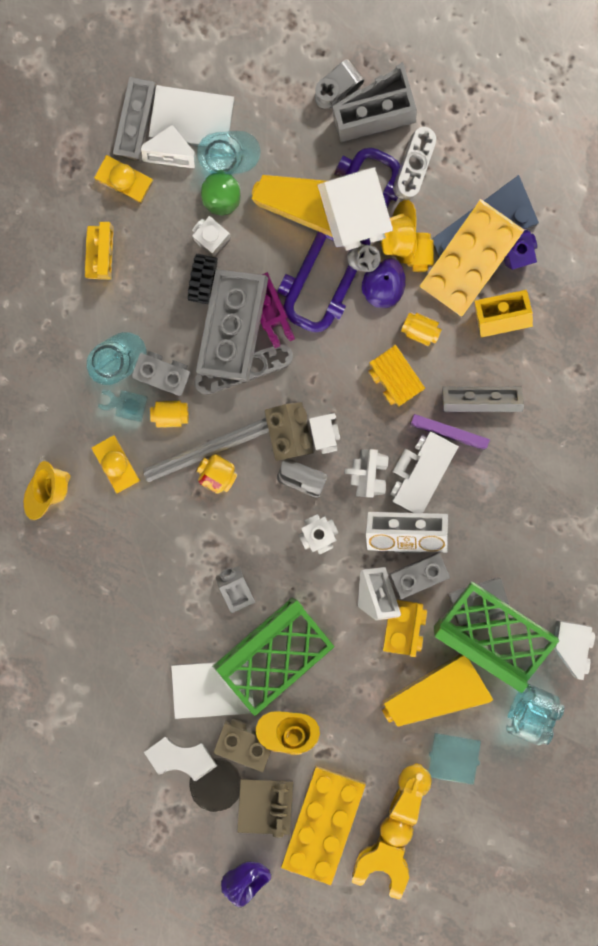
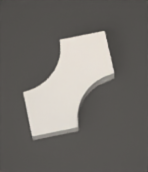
M164 737L144 752L159 775L170 770H181L190 775L194 781H197L218 766L202 743L191 748H181L176 746L169 738Z

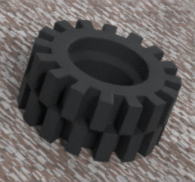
M201 254L195 255L189 280L188 301L209 305L218 263L217 257Z

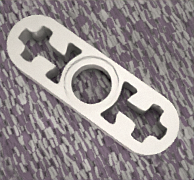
M428 127L418 128L409 139L393 186L394 193L402 200L413 198L419 192L436 144V135ZM424 136L426 144L421 148V151L417 150L421 144L420 137ZM410 157H415L420 161L421 168L419 170L411 168L409 165ZM409 176L413 177L408 186L410 190L406 192L403 184L409 179Z

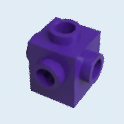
M524 229V232L504 258L505 266L513 270L537 263L535 249L538 246L533 233L531 234L530 231Z

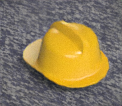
M403 200L396 206L390 218L393 231L385 233L386 238L380 240V245L385 255L395 256L400 263L407 264L413 260L416 254L417 217L414 204L410 200Z
M47 461L39 463L24 494V511L29 519H40L50 505L65 499L67 485L71 477L70 474L53 468Z
M269 712L263 715L256 725V737L262 746L275 752H283L290 755H300L311 750L317 744L320 736L319 725L315 719L301 713Z

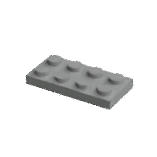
M216 269L196 373L249 381L268 283L266 275Z

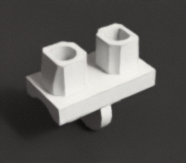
M361 449L360 459H353L352 469L345 468L344 474L352 475L351 485H357L356 496L373 498L374 495L385 494V480H377L375 475L376 469H387L388 456L378 453V450Z

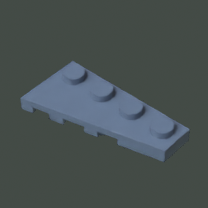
M519 175L484 200L518 226H521V228L528 229L539 224ZM473 209L432 238L438 258L442 255Z

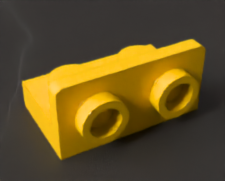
M99 222V226L87 227L85 277L87 279L112 280L114 227L110 222Z
M396 599L401 616L387 619L383 651L416 657V651L421 652L423 636H419L420 625L425 626L427 610L423 609L422 603Z

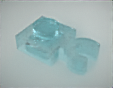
M102 390L101 394L110 397V403L108 405L99 404L98 407L100 409L109 411L116 408V417L142 422L147 396L121 390L120 397H116L111 391Z

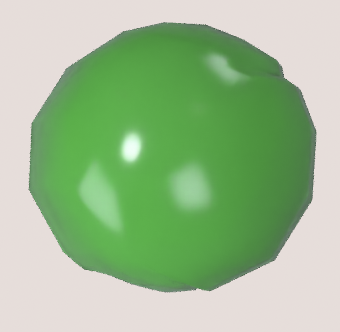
M223 172L210 174L206 177L201 187L202 202L205 208L212 214L223 216L232 213L240 204L241 191L238 181L231 174Z

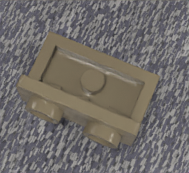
M302 402L284 404L265 410L276 461L314 453L312 448L313 439L309 434L307 426V413L303 408Z

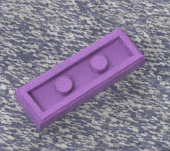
M416 414L412 416L410 425L427 432L431 431L436 435L481 450L486 449L490 439Z

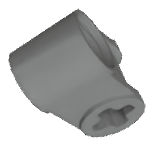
M345 60L317 83L315 101L319 107L330 109L346 96L355 92L365 80L350 61ZM322 91H325L326 93H329L331 91L332 94L331 96H329L328 94H325L323 96Z

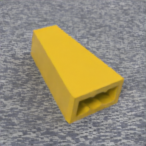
M262 175L260 181L254 184L252 200L258 207L333 237L318 189V184L327 181Z
M459 654L384 699L383 704L385 708L381 710L389 723L394 721L397 727L490 703L493 701V698L470 660L464 655Z

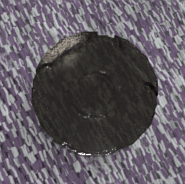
M213 758L218 765L199 780L194 781L190 778L189 781L193 801L200 808L210 812L230 808L240 795V780L242 778L239 771L231 762L222 758Z

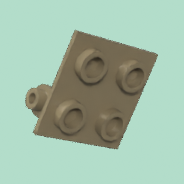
M241 779L237 833L273 834V837L282 838L283 835H290L293 781Z

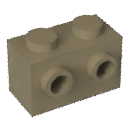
M232 718L231 722L226 720L213 754L263 772L271 750L266 749L260 744L256 737V731L246 728L247 724L234 718Z

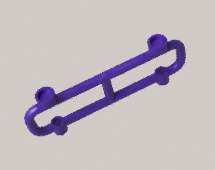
M375 148L360 150L353 160L342 156L334 173L338 177L359 172L362 163L367 158L375 159L389 166L392 170V175L383 192V197L387 208L391 200L397 202L398 197L394 193L393 186L400 168L398 160ZM319 231L296 278L285 274L277 293L286 297L283 307L289 321L314 333L322 332L329 328L334 318L340 320L346 308V305L342 304L357 273V270L348 265L321 321L313 322L295 312V302L326 238L334 241L333 237ZM370 239L361 240L360 243L370 245Z

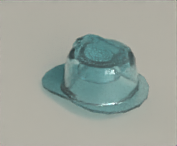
M215 132L208 134L201 140L197 156L202 167L212 174L217 172L235 174L249 171L256 166L261 150L258 141L248 132Z
M122 332L97 345L89 353L87 370L94 381L102 385L115 384L133 373L140 353L146 355L147 349L141 338L133 333Z

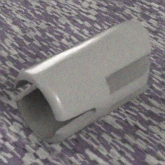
M284 459L277 475V481L319 498L328 475L291 459Z

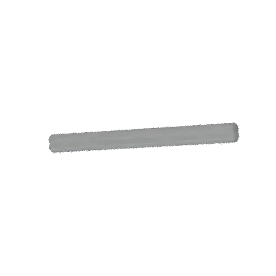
M266 418L149 466L143 470V474L146 480L151 482L199 462L203 458L211 457L269 432Z

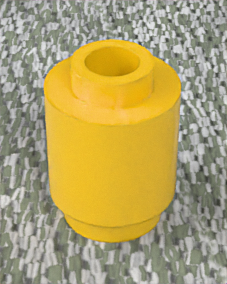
M416 233V254L413 260L407 263V266L413 267V272H428V267L434 266V240H431L430 233Z
M409 312L401 332L407 334L406 337L429 347L431 342L436 344L442 329L438 328L439 322L417 312L416 314Z
M181 400L155 401V406L150 407L151 422H156L157 428L182 427V424H188V403H181Z

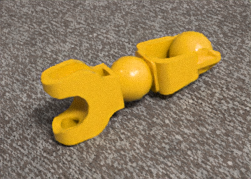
M418 763L407 766L401 771L398 778L399 788L390 803L389 816L383 820L380 826L381 835H379L375 844L367 846L359 852L352 872V883L362 886L370 873L384 871L391 878L389 895L397 900L401 899L409 881L408 864L403 857L405 845L413 837V826L418 820L422 797L428 793L432 785L430 773Z

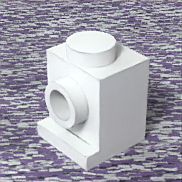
M335 413L309 419L315 450H321L322 454L337 451L336 440H340V434L337 424L332 425L331 422L336 420Z

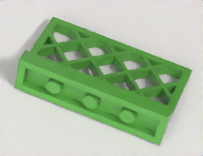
M473 581L469 583L443 619H439L434 625V636L520 693H523L527 688V681L559 642L558 637ZM474 591L483 597L484 604L468 607L467 598ZM488 609H502L505 612L506 619L490 621ZM485 610L487 622L471 624L469 613ZM466 613L468 625L455 626L450 622L454 615ZM521 622L526 625L527 633L511 635L510 624ZM507 624L508 636L492 638L491 627ZM488 627L490 639L478 641L473 637L472 630ZM543 636L549 640L545 648L533 650L531 638ZM529 640L530 650L514 653L512 641ZM510 642L511 653L500 655L495 652L494 644ZM531 656L532 664L526 671L516 665L515 658Z
M293 597L212 666L254 716L335 647L303 609L304 607L299 601ZM300 615L307 622L306 633L292 632L293 621ZM288 626V631L284 632L283 630ZM312 628L316 634L310 633V629ZM277 635H287L286 650L272 649L273 638ZM291 636L305 637L304 652L290 651ZM310 637L320 638L326 645L319 652H308ZM266 644H268L267 649H262ZM257 652L267 653L266 668L252 667V657ZM271 653L285 654L284 669L270 668ZM290 654L304 655L303 666L298 670L288 669ZM236 670H247L246 685L234 684L229 676ZM251 671L265 672L264 686L250 685ZM270 672L283 673V683L280 686L268 687ZM239 689H245V696ZM249 689L263 690V700L255 707L248 701Z

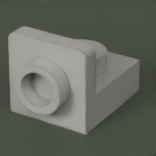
M239 566L227 568L215 577L231 613L255 603Z

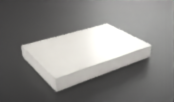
M156 85L149 139H152L173 125L188 145L227 150L235 98L233 96Z
M216 662L171 666L175 719L252 713L212 667ZM236 670L229 678L236 685H246L247 670ZM251 671V678H250V685H251V686H253V684H252V671ZM239 689L245 696V689ZM249 689L248 701L254 707L253 690Z

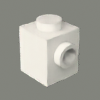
M210 216L206 220L201 219L192 230L194 232L192 235L194 242L212 257H215L231 239L230 233Z

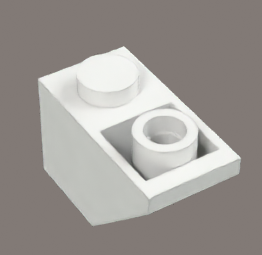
M556 620L554 635L559 638V642L554 649L572 675L577 679L584 680V674H588L590 670L591 660L587 656L589 648H593L595 633L592 632V627L588 625Z

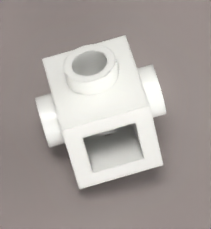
M317 514L304 520L306 526L301 527L303 533L299 534V537L305 549L310 547L312 552L318 550L319 554H322L334 548L332 543L337 541L334 535L339 533L332 519L327 521L326 517L320 518ZM317 529H321L324 532V537L320 540L314 538V531Z

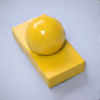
M108 155L105 156L94 177L95 180L141 204L153 183L152 178Z
M115 435L91 447L117 494L140 482L138 475Z

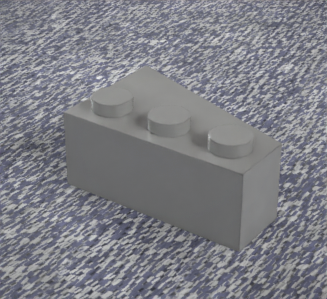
M403 62L398 64L388 74L376 78L375 82L364 89L360 88L333 105V119L340 142L416 123L417 108Z

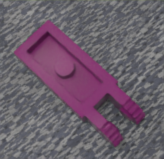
M266 272L262 274L268 277L260 322L276 349L280 347V340L273 329L274 327L282 324L284 334L289 341L295 340V336L288 323L289 318L269 273Z

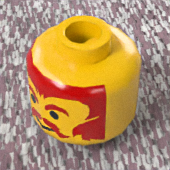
M217 454L212 455L208 460L203 458L196 469L200 473L198 477L199 484L216 494L223 491L228 492L237 477L234 464Z

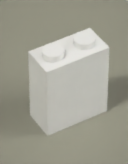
M375 167L318 184L336 247L345 246L346 250L361 246V240L369 238L370 243L386 238V232L393 231Z

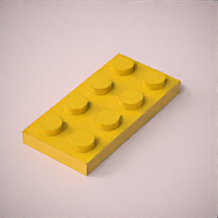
M480 199L419 287L460 316H463L524 232V229Z
M315 766L281 865L282 869L332 885L366 783Z

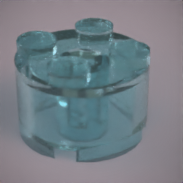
M528 683L527 689L523 693L518 692L512 702L508 713V718L512 719L511 726L506 724V730L509 734L533 744L549 745L554 735L553 728L556 720L559 721L562 718L565 707L560 704V699L557 695Z

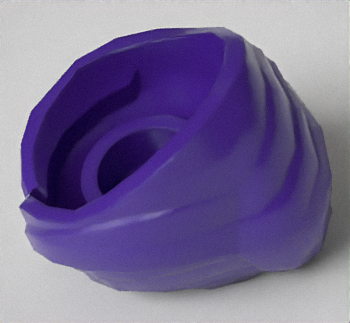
M389 258L380 262L375 270L365 273L362 281V292L371 305L378 308H390L400 301L406 286V277L402 265L397 260Z
M244 862L235 869L225 873L222 877V893L234 906L242 908L271 880L272 874L262 863Z

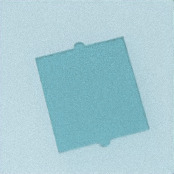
M435 733L432 752L429 753L431 757L429 766L431 777L474 784L476 768L480 765L478 756L481 741Z

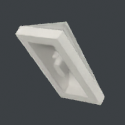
M173 125L142 145L143 162L195 169V152Z
M386 567L365 569L360 572L358 607L375 620L401 616Z

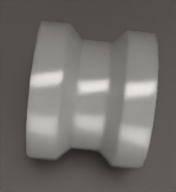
M361 244V246L349 250L348 263L355 270L371 272L379 266L380 253L374 246Z

